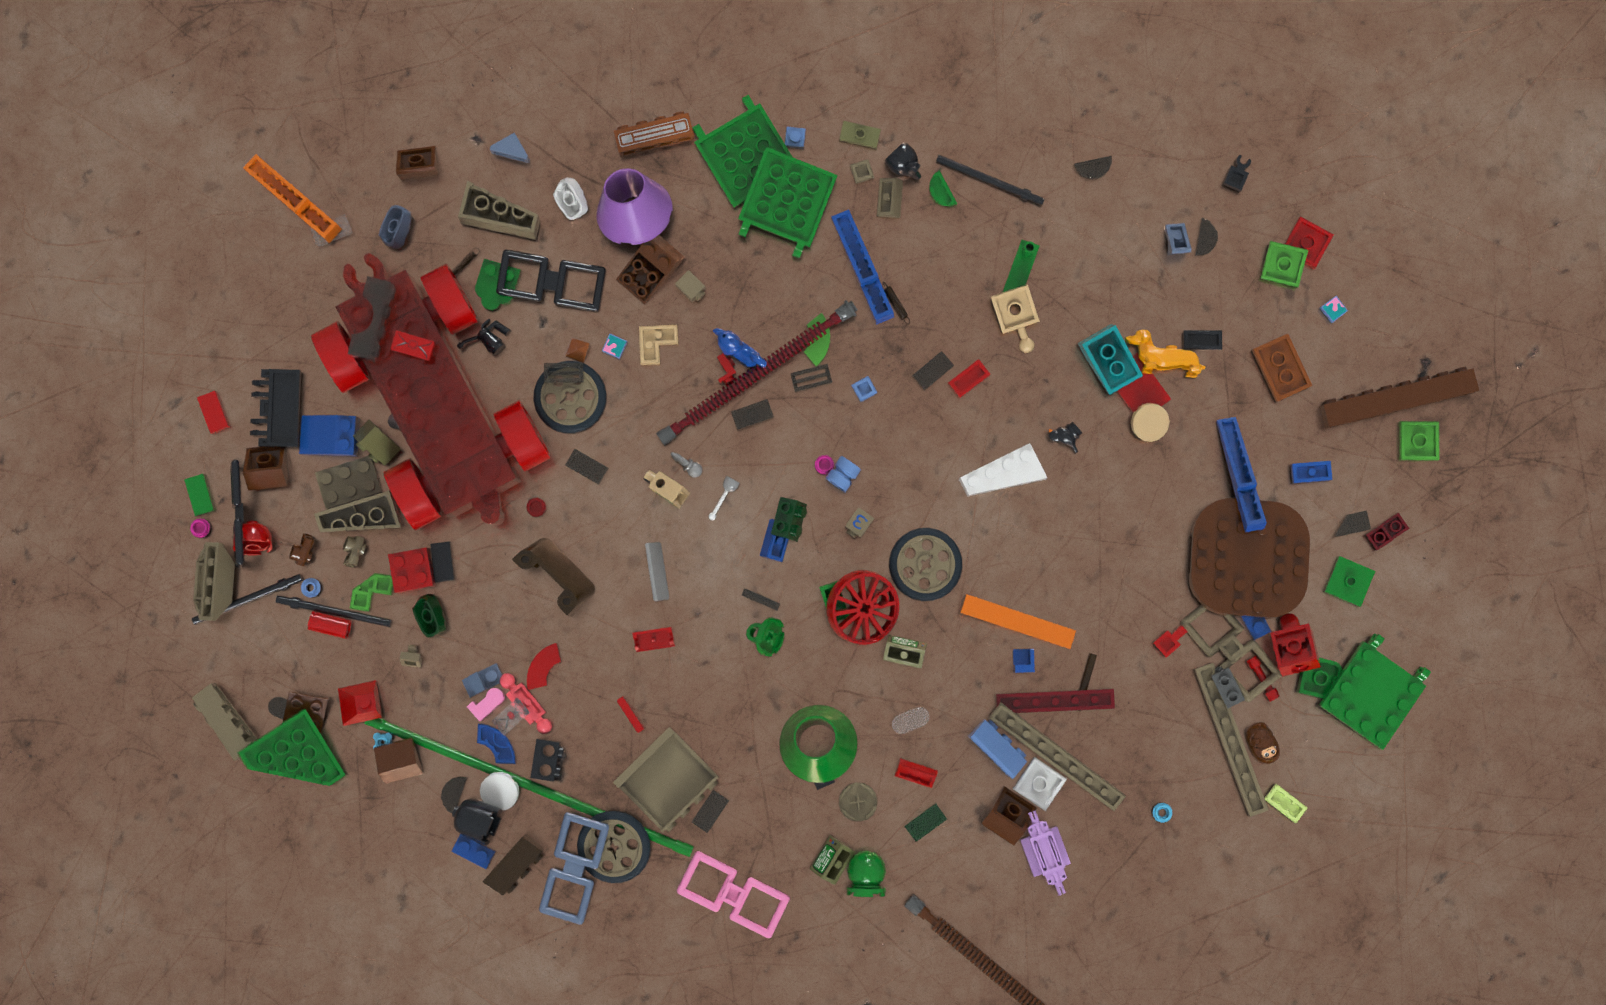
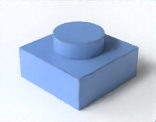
M787 127L786 147L804 149L806 129Z

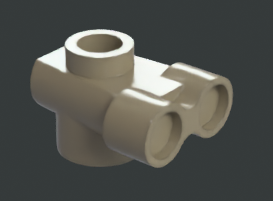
M347 536L343 545V551L348 552L343 563L345 566H357L359 555H363L366 544L363 543L364 538Z

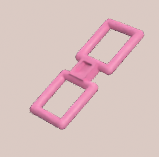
M700 851L695 852L677 888V893L714 912L719 911L724 901L734 906L729 916L732 921L766 938H771L790 897L752 877L747 879L742 888L733 883L737 875L736 869ZM699 861L728 874L715 902L686 889ZM752 887L781 900L767 929L739 915Z

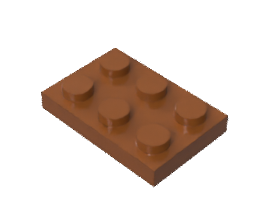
M1289 334L1252 349L1276 402L1312 386Z

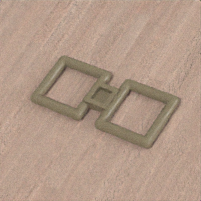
M1201 604L1181 621V625L1208 657H1212L1220 650L1227 658L1220 666L1226 669L1230 668L1250 650H1253L1272 672L1269 677L1249 693L1234 676L1245 701L1251 702L1282 676L1278 667L1255 640H1250L1244 646L1238 641L1236 636L1244 630V627L1234 615H1224L1234 629L1210 648L1190 624L1207 610Z

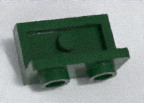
M780 497L771 534L798 542V538L802 533V522L807 514V504Z

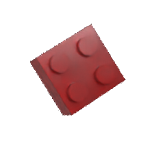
M425 547L388 554L394 593L399 594L437 587L434 580L430 548Z

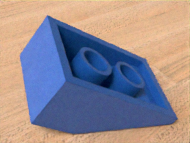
M303 415L301 417L299 454L358 457V446L356 445L358 441L353 435L360 429V418L345 415Z

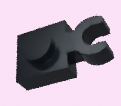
M1242 155L1236 158V167L1231 165L1223 182V185L1239 192L1242 191L1249 174L1244 170L1251 164V159H1248L1246 164H1242L1240 162Z

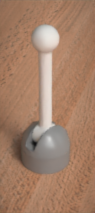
M729 476L725 477L723 482L725 491L714 511L709 514L710 520L716 519V513L728 492H733L738 488L740 484L738 481Z

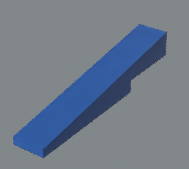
M846 210L832 216L834 226L876 325L894 318L892 307L850 211Z
M1236 417L1217 420L1216 423L1245 533L1262 530L1267 522L1256 490L1257 482Z

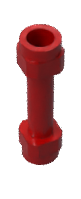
M1255 655L1246 660L1249 668L1253 669L1260 682H1263L1267 677L1260 666L1262 663ZM1270 685L1265 689L1266 692L1264 694L1270 702L1280 697L1276 687L1273 688Z

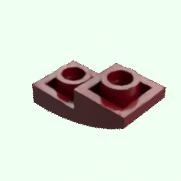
M1397 512L1368 532L1366 536L1375 549L1379 550L1410 528Z

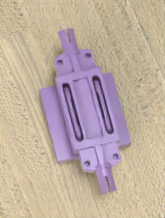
M1036 810L1029 812L1032 824L1027 829L1030 836L1020 839L1033 877L1042 874L1045 876L1048 885L1055 884L1058 895L1065 894L1066 891L1062 881L1067 876L1064 868L1071 863L1058 827L1048 828L1046 821H1039Z

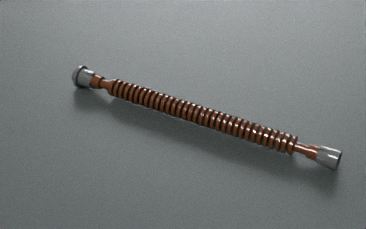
M913 894L904 905L905 908L915 916L918 915L923 920L926 919L933 925L931 929L933 931L936 929V934L940 932V937L945 935L943 939L947 940L948 944L951 943V946H955L954 949L956 950L960 948L958 951L960 954L963 953L964 957L967 956V960L971 959L970 962L972 964L975 962L974 965L976 967L979 965V970L986 973V976H990L991 980L994 979V982L998 983V986H1002L1003 990L1006 989L1007 993L1010 992V996L1014 995L1013 998L1017 1002L1021 1003V1005H1045L1043 1002L1041 1003V1000H1037V997L1033 996L1031 992L1029 993L1028 989L1025 990L1024 986L1021 987V984L1017 983L1016 979L1013 980L1012 976L1009 977L1010 974H1005L1006 971L1004 969L1001 971L1002 968L1000 966L997 967L998 964L994 963L992 959L990 960L988 956L986 957L985 953L981 955L982 951H977L978 948L974 947L973 943L970 944L969 940L966 941V937L962 938L963 935L961 933L957 936L959 932L954 927L950 928L951 925L949 923L946 925L947 922L945 920L942 922V917L939 919L934 917L925 906L926 904Z

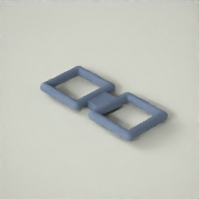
M569 812L564 814L554 856L566 861L563 871L555 868L549 870L539 907L541 913L579 925L583 924L594 886L593 880L584 878L583 874L585 867L593 869L599 867L609 831L608 824ZM570 822L600 830L592 860L563 851ZM555 877L585 886L578 915L548 907Z

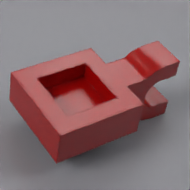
M1180 625L1172 634L1168 630L1164 632L1153 644L1167 658L1181 645L1177 640L1188 631Z

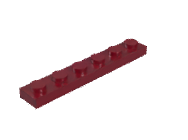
M1114 689L996 694L997 706L1001 702L1015 713L1115 709Z

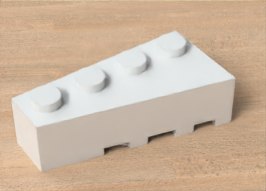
M1029 443L960 477L959 481L968 497L1047 479V476Z

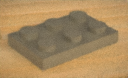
M369 456L315 472L326 510L383 492L374 462Z

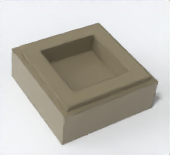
M868 159L850 165L856 184L874 179Z

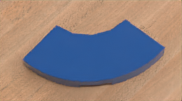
M478 723L477 743L491 749L495 756V763L516 764L514 748L506 735L493 726Z

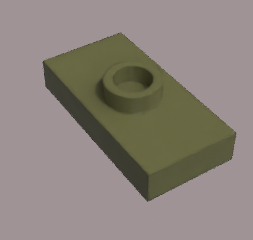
M843 121L839 141L877 149L881 129Z

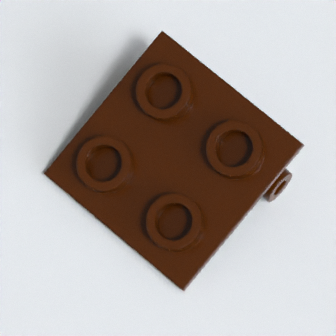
M289 691L283 722L301 710L306 709L321 734L328 699Z

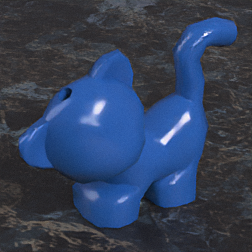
M720 328L713 330L718 336V345L725 355L738 359L745 368H750L757 364L761 367H766L767 362L760 357L756 350L741 341L738 335L732 331Z

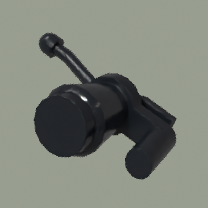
M490 319L482 324L477 336L463 340L461 343L459 342L457 348L461 349L465 343L478 339L482 341L488 352L495 356L502 351L505 344L502 342V339L491 333V331L495 328L504 335H508L511 330L497 320L484 328L490 323Z

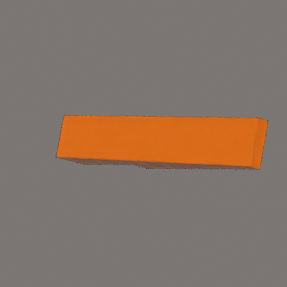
M255 154L243 167L245 171L328 243L342 230L336 222L258 155Z
M968 594L965 595L960 610L961 614L1071 649L1076 630Z

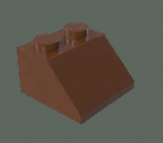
M286 447L246 448L243 476L248 491L287 486L289 473Z
M1004 786L987 811L981 824L1014 846L1025 833L1031 821L1028 813L1035 811L1037 807Z

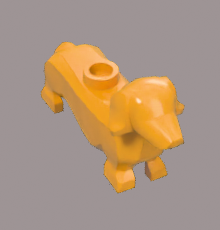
M1138 330L1135 335L1125 337L1126 343L1138 347L1139 359L1144 363L1142 373L1152 374L1153 369L1164 371L1182 368L1188 370L1186 377L1197 378L1201 370L1205 369V366L1199 363V358L1193 351L1177 349L1175 345H1168L1166 348L1154 346L1148 330Z

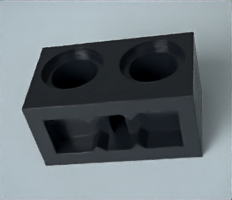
M536 739L530 778L554 782L556 777H560L561 766H558L559 758H563L564 747L561 746L562 742ZM547 745L554 747L555 752L552 756H548L545 753ZM544 764L551 767L550 775L542 773L541 769Z

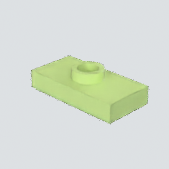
M1274 784L1264 798L1265 801L1294 823H1297L1307 810L1305 805L1277 784Z

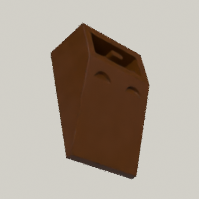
M658 235L640 246L616 280L643 304H646L674 273L685 257Z

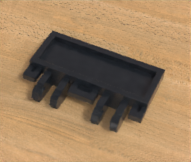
M261 369V378H269V380H253L252 385L269 386V392L255 391L251 393V397L268 398V400L260 399V416H268V419H250V423L254 425L267 424V431L252 430L250 435L267 436V438H259V447L298 448L301 370Z

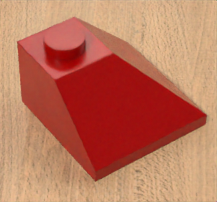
M376 680L338 688L343 726L382 718Z

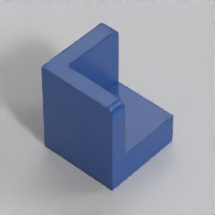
M1034 649L1013 650V673L1035 672Z

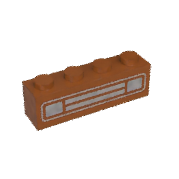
M682 111L674 113L672 117L668 118L660 116L655 118V121H640L631 127L628 125L619 126L617 130H614V135L620 157L695 139L689 113Z

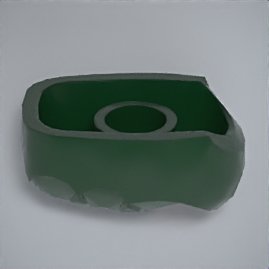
M426 594L421 596L412 610L421 631L426 637L430 638L446 630L445 615L435 595Z

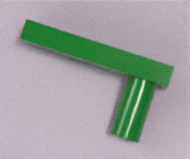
M1021 240L1003 292L1026 285L1040 247L1039 245L1031 241Z

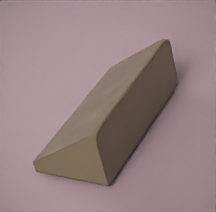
M897 177L880 178L877 207L878 217L900 218L903 181Z

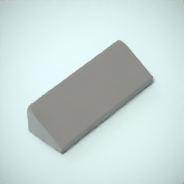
M646 543L645 548L653 600H668L669 591L661 543Z

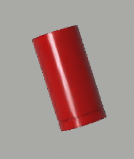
M312 611L308 621V630L347 639L352 621Z

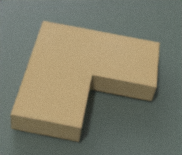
M677 324L639 326L641 365H660L659 345H678Z

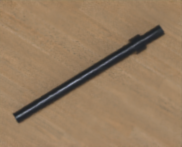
M942 155L937 157L936 162L1018 195L1022 200H1030L1039 205H1042L1045 198L1031 193L1029 189L1024 188L1023 190Z
M297 574L288 579L282 578L271 586L232 601L223 613L276 591L289 589V586L303 581L302 575ZM198 615L192 618L194 625L206 621L199 620Z
M279 595L276 597V603L288 605L293 609L299 610V608L386 627H391L392 623L390 619L302 601L301 598L297 597L288 598Z

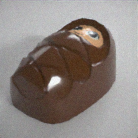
M1257 722L1247 727L1244 736L1248 748L1256 761L1264 764H1271L1277 761L1280 756V748L1269 727L1264 722Z

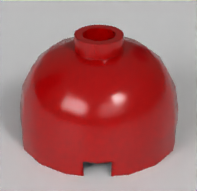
M248 521L242 525L244 555H261L260 551L267 550L268 553L273 549L272 535L266 526L257 521ZM234 533V536H233V550H234V551H235V533Z

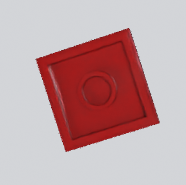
M1300 216L1285 244L1307 249L1308 253L1305 264L1315 269L1334 234Z

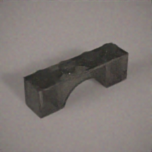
M367 276L362 296L371 303L374 316L372 323L365 331L352 334L348 350L350 356L375 362L376 357H379L381 346H379L380 339L384 338L386 327H384L385 319L389 318L391 312L389 303L390 300L394 299L396 292L391 282Z

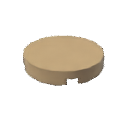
M1142 404L1133 413L1131 418L1133 433L1143 441L1153 442L1159 440L1168 430L1170 422L1168 413L1158 404Z

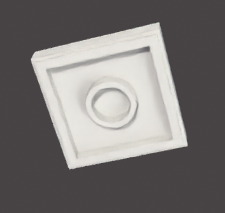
M1033 757L1013 787V790L1046 811L1067 778L1036 757Z

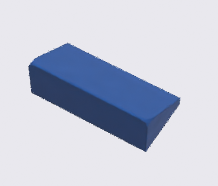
M770 519L760 556L783 562L788 539L771 534L774 519Z

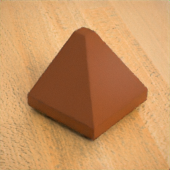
M572 338L566 357L584 363L590 344Z

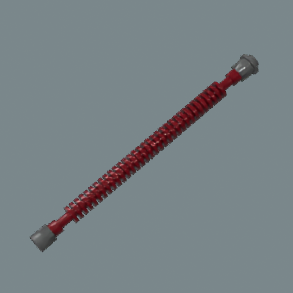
M845 300L844 304L829 316V319L822 324L819 321L816 322L817 327L813 324L812 327L814 329L812 330L809 327V333L807 330L804 331L806 335L800 333L801 338L797 335V341L793 338V344L789 341L787 342L789 346L783 345L785 349L779 348L781 352L775 351L777 355L771 353L772 358L768 355V361L764 358L767 362L766 367L755 365L756 369L751 367L752 372L748 369V375L744 372L742 373L743 378L741 375L738 376L739 381L737 378L734 379L735 384L731 381L732 386L726 384L727 389L723 386V392L720 389L718 390L719 395L715 392L713 393L715 395L714 398L712 395L709 396L711 398L710 401L708 398L705 399L707 401L706 404L702 401L703 406L697 404L698 409L694 406L693 409L695 411L693 412L690 409L689 412L691 414L689 415L686 412L685 415L687 417L680 422H675L658 431L656 434L664 446L670 443L682 432L684 427L690 423L694 426V421L700 422L698 418L703 420L702 415L707 417L706 412L712 413L710 409L716 411L715 406L719 409L720 406L718 404L720 403L723 406L724 403L722 401L728 402L726 398L732 400L731 395L735 398V392L739 395V389L742 392L745 391L744 386L748 389V383L752 386L751 381L757 382L755 378L761 380L760 375L764 378V372L767 375L769 374L768 369L772 372L774 371L772 367L778 368L776 364L780 367L782 365L780 361L784 364L786 362L784 358L788 361L790 360L789 355L791 358L794 357L793 352L795 355L798 354L797 349L801 352L802 349L800 347L806 349L805 344L809 347V341L813 344V338L816 341L819 340L817 336L822 338L821 333L826 335L825 330L832 325L836 326L841 321L844 322L852 316H857L855 313L857 311L856 306L852 301L848 303Z

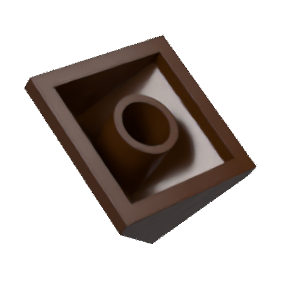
M436 146L397 151V176L401 180L439 176Z
M412 737L374 747L378 775L385 784L423 774Z

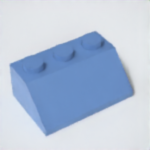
M984 719L968 737L1009 778L1013 779L1027 763L1024 759L1026 754L1020 748L1015 750L1010 745L1012 740L1006 734L1001 736L996 731L998 726L993 721L989 720L987 722Z

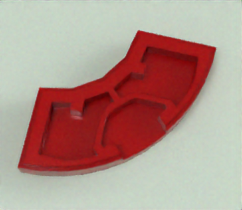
M557 643L542 649L532 660L527 673L528 690L547 686L549 671L554 665L562 662Z

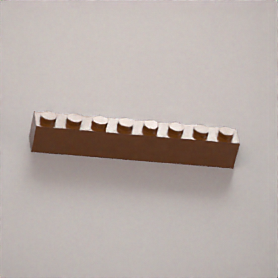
M1467 367L1455 369V373L1448 374V371L1437 373V377L1431 379L1429 376L1417 378L1418 382L1411 383L1410 380L1399 383L1398 387L1392 388V385L1380 387L1381 391L1377 392L1370 389L1361 392V396L1355 397L1354 394L1343 396V400L1336 401V398L1325 400V404L1319 407L1325 429L1478 392L1479 387L1474 368L1467 370Z

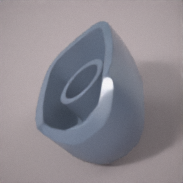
M393 205L388 210L379 231V236L386 246L399 249L404 245L412 220L409 210L399 205Z

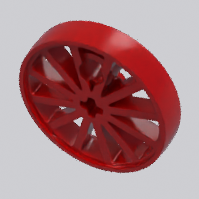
M857 570L843 576L834 585L827 600V618L831 628L839 637L854 644H872L883 639L893 629L899 615V598L894 586L882 575L869 570ZM865 577H871V582L866 591ZM855 579H858V594L850 584ZM879 580L884 584L880 590L876 589ZM845 587L851 594L852 601L839 596ZM881 595V601L879 603H876L877 598ZM837 600L850 604L847 608L836 610ZM891 606L889 615L874 610ZM849 614L845 620L838 624L836 616ZM872 614L887 619L882 628ZM854 621L850 633L846 635L843 630ZM869 621L877 631L872 636H870ZM862 623L863 637L861 639H856L857 633Z

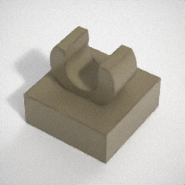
M409 644L408 652H401L400 662L402 666L421 668L422 657L418 653V649H416L417 645Z

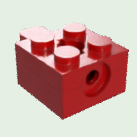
M1291 613L1283 615L1280 618L1281 630L1270 633L1278 669L1282 677L1320 668L1317 647L1309 623L1300 625L1296 615Z

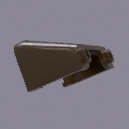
M547 538L539 539L520 551L512 559L522 569H530L533 566L539 568L541 566L564 589L559 595L557 603L567 616L572 617L595 593V586L592 581Z

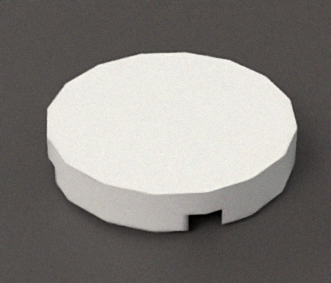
M503 772L490 774L484 779L480 787V795L483 802L502 810L511 808L518 800L520 793L517 782L509 774Z

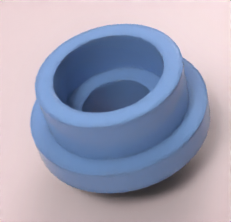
M308 578L303 581L301 591L306 597H316L321 591V585L318 580ZM309 584H312L314 586V589L312 591H308L307 589Z

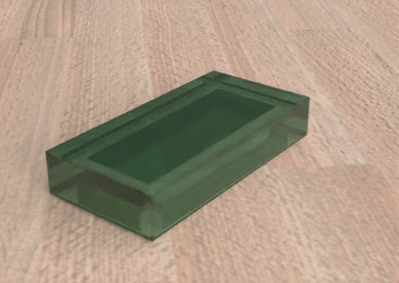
M935 803L904 827L915 842H917L946 821L947 818Z

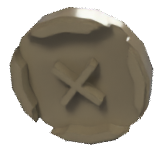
M855 782L847 785L842 790L839 796V807L846 818L852 821H864L869 819L876 811L877 796L870 786Z

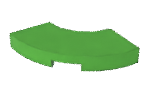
M820 313L807 324V327H811L813 330V324L816 327L818 326L816 322L819 321L822 324L826 321L824 315ZM829 328L825 330L826 335L821 333L822 338L817 336L819 340L816 341L813 338L814 343L810 342V346L804 351L815 367L823 361L828 352L830 344Z

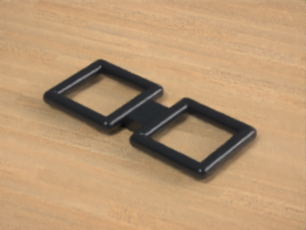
M507 249L503 251L496 288L498 295L540 302L543 297V291L547 290L555 292V305L593 312L599 311L606 273L604 267L561 260L559 272L547 270L549 259L546 256ZM510 258L540 263L535 293L505 288ZM567 268L597 273L593 303L562 298Z
M234 459L230 466L232 508L235 509V520L233 523V536L235 533L234 557L235 566L240 568L244 563L242 531L244 516L243 503H241L239 461Z

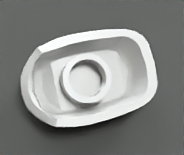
M568 177L562 179L553 193L555 201L568 219L580 218L588 211V204L583 190L575 179Z

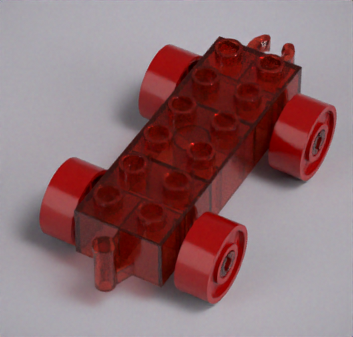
M368 253L364 256L366 264L374 272L372 280L367 283L359 282L356 277L355 268L350 264H346L343 277L345 283L354 292L355 296L337 305L336 309L351 337H349L340 322L336 321L313 333L311 339L327 372L342 393L370 380L368 368L417 460L423 474L411 458L384 471L386 483L401 512L414 530H418L442 517L438 502L445 515L450 518H455L474 507L481 513V519L485 523L493 526L501 525L505 515L501 509L500 493L522 482L509 457L514 455L523 471L526 472L551 459V456L520 400L493 413L501 433L496 434L437 323L439 319H442L452 336L478 322L477 316L458 280L447 263L420 277L429 295L424 298L414 278L406 270L388 278L385 266L372 254ZM396 330L436 342L430 361L392 351L391 346Z

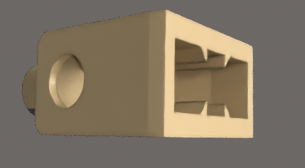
M649 470L644 476V480L650 484L649 488L679 509L690 494L682 485L660 471L655 474Z

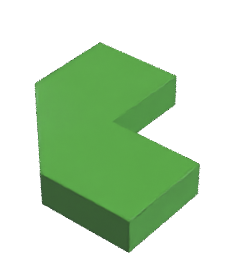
M374 573L363 583L352 590L350 609L370 612L373 593L392 595V576Z

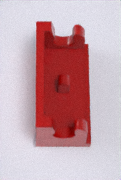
M672 627L632 633L636 652L675 647Z

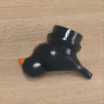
M1071 422L1066 427H1058L1056 430L1049 429L1048 437L1053 442H1060L1070 446L1077 453L1075 440L1080 438L1079 436L1082 432L1074 422Z

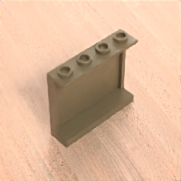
M669 727L613 783L650 818L662 833L665 830L669 833L677 825L674 821L679 816L683 819L691 811L688 807L693 802L697 805L705 797L702 793L707 789L711 791L719 783L717 781L719 776Z

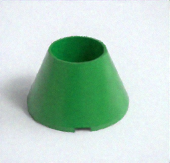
M826 705L808 706L794 713L785 723L780 736V753L787 768L798 778L815 783L833 781L850 768L856 757V731L851 721L839 710ZM814 725L827 726L835 733L833 748L821 757L807 756L800 751L799 741L803 732Z

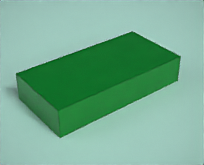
M205 474L184 479L194 515L198 517L214 512L215 508Z

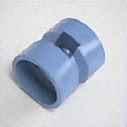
M840 456L835 464L836 469H831L826 479L840 490L846 492L852 484L850 480L855 479L861 469L845 457Z

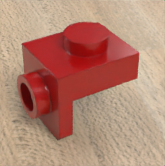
M722 353L717 357V360L727 374L719 378L718 382L720 385L723 383L726 385L734 381V376L737 374L733 368L735 363L729 355L726 357Z

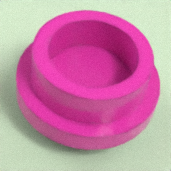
M827 455L819 456L815 461V469L820 474H829L831 469L834 468L833 459Z
M201 518L194 520L190 527L191 533L198 538L206 537L210 532L209 522Z

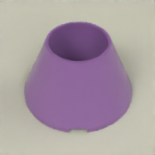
M620 169L612 173L605 181L597 207V223L602 233L615 243L642 244L654 239L663 232L670 222L669 218L671 211H673V206L669 193L659 183L635 169ZM637 197L632 201L622 203L628 198Z

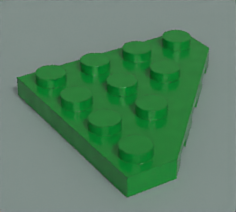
M306 709L301 710L237 752L248 770L326 786L332 785L345 776L344 771Z

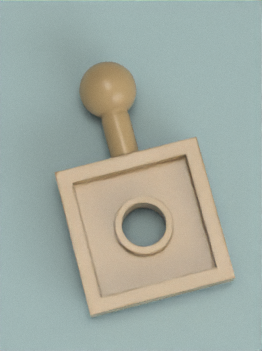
M1026 284L991 296L1002 333L1018 329L1021 339L1019 343L1020 350L1024 353L1031 352L1034 349V342L1028 338L1025 326L1040 321L1028 285ZM1018 304L1020 312L1017 314L1010 313V306Z

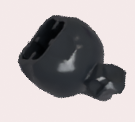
M903 142L885 159L887 166L895 174L910 176L915 180L921 178L918 156L908 143Z

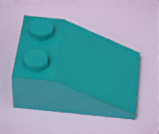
M1110 324L1077 343L1109 395L1143 376L1116 325Z

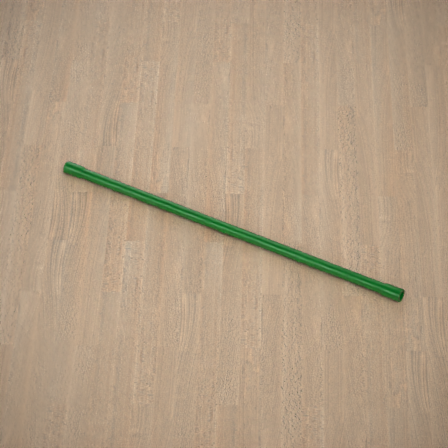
M378 718L365 721L364 723L402 739L412 737L414 743L485 773L503 772L509 774L519 787L592 817L605 812L592 805L389 723L385 719ZM621 824L615 825V826H617V827L622 828V829L625 830V828H624L623 825H621ZM645 828L651 841L690 857L694 846Z

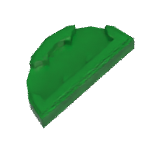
M940 170L937 171L929 185L931 197L941 206L951 207L957 205Z

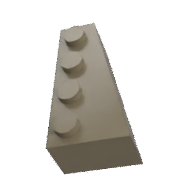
M467 181L458 215L461 224L536 240L540 225L538 214Z
M390 490L314 513L320 532L401 528L404 526L397 503Z
M210 683L192 697L194 700L193 704L199 712H202L205 721L214 730L233 760H241L237 752L257 740V737L217 684Z

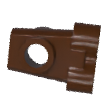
M303 533L300 546L295 544L292 546L289 559L294 560L300 566H304L306 562L309 563L313 553L310 549L315 541L313 536Z

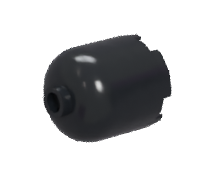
M466 799L453 810L454 828L458 833L487 846L490 843L488 838L490 835L494 836L499 827L501 818L498 817V814L502 813V809L476 799Z

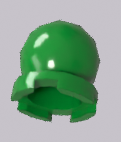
M858 852L848 863V878L852 884L847 886V895L873 897V894L879 893L880 897H884L886 888L881 887L880 884L885 878V863L875 852Z

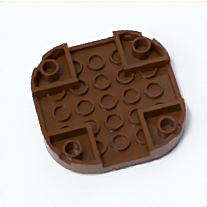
M1236 498L1218 500L1207 506L1197 516L1191 530L1192 545L1189 585L1194 597L1198 599L1204 608L1219 615L1271 619L1291 612L1300 604L1308 587L1310 535L1304 519L1297 511L1280 502L1260 500L1267 522L1265 528L1246 533Z

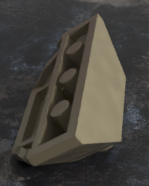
M205 542L204 548L196 561L193 601L199 614V620L216 621L232 603L235 563L224 545L219 542Z

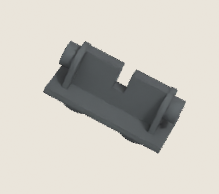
M1221 666L1215 668V673L1211 677L1227 709L1244 701L1245 699L1230 668L1224 669Z

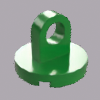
M770 617L762 624H751L747 629L746 636L751 642L756 644L757 651L761 655L771 657L773 653L776 654L783 644L784 632H782V627L784 628L781 620ZM758 630L757 636L753 637L754 632Z

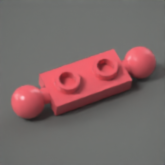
M503 674L500 677V685L510 690L506 694L509 700L517 707L518 711H526L520 713L530 725L533 722L537 723L536 728L539 733H549L552 729V723L550 720L542 718L546 713L522 682L516 686L515 678L512 674Z

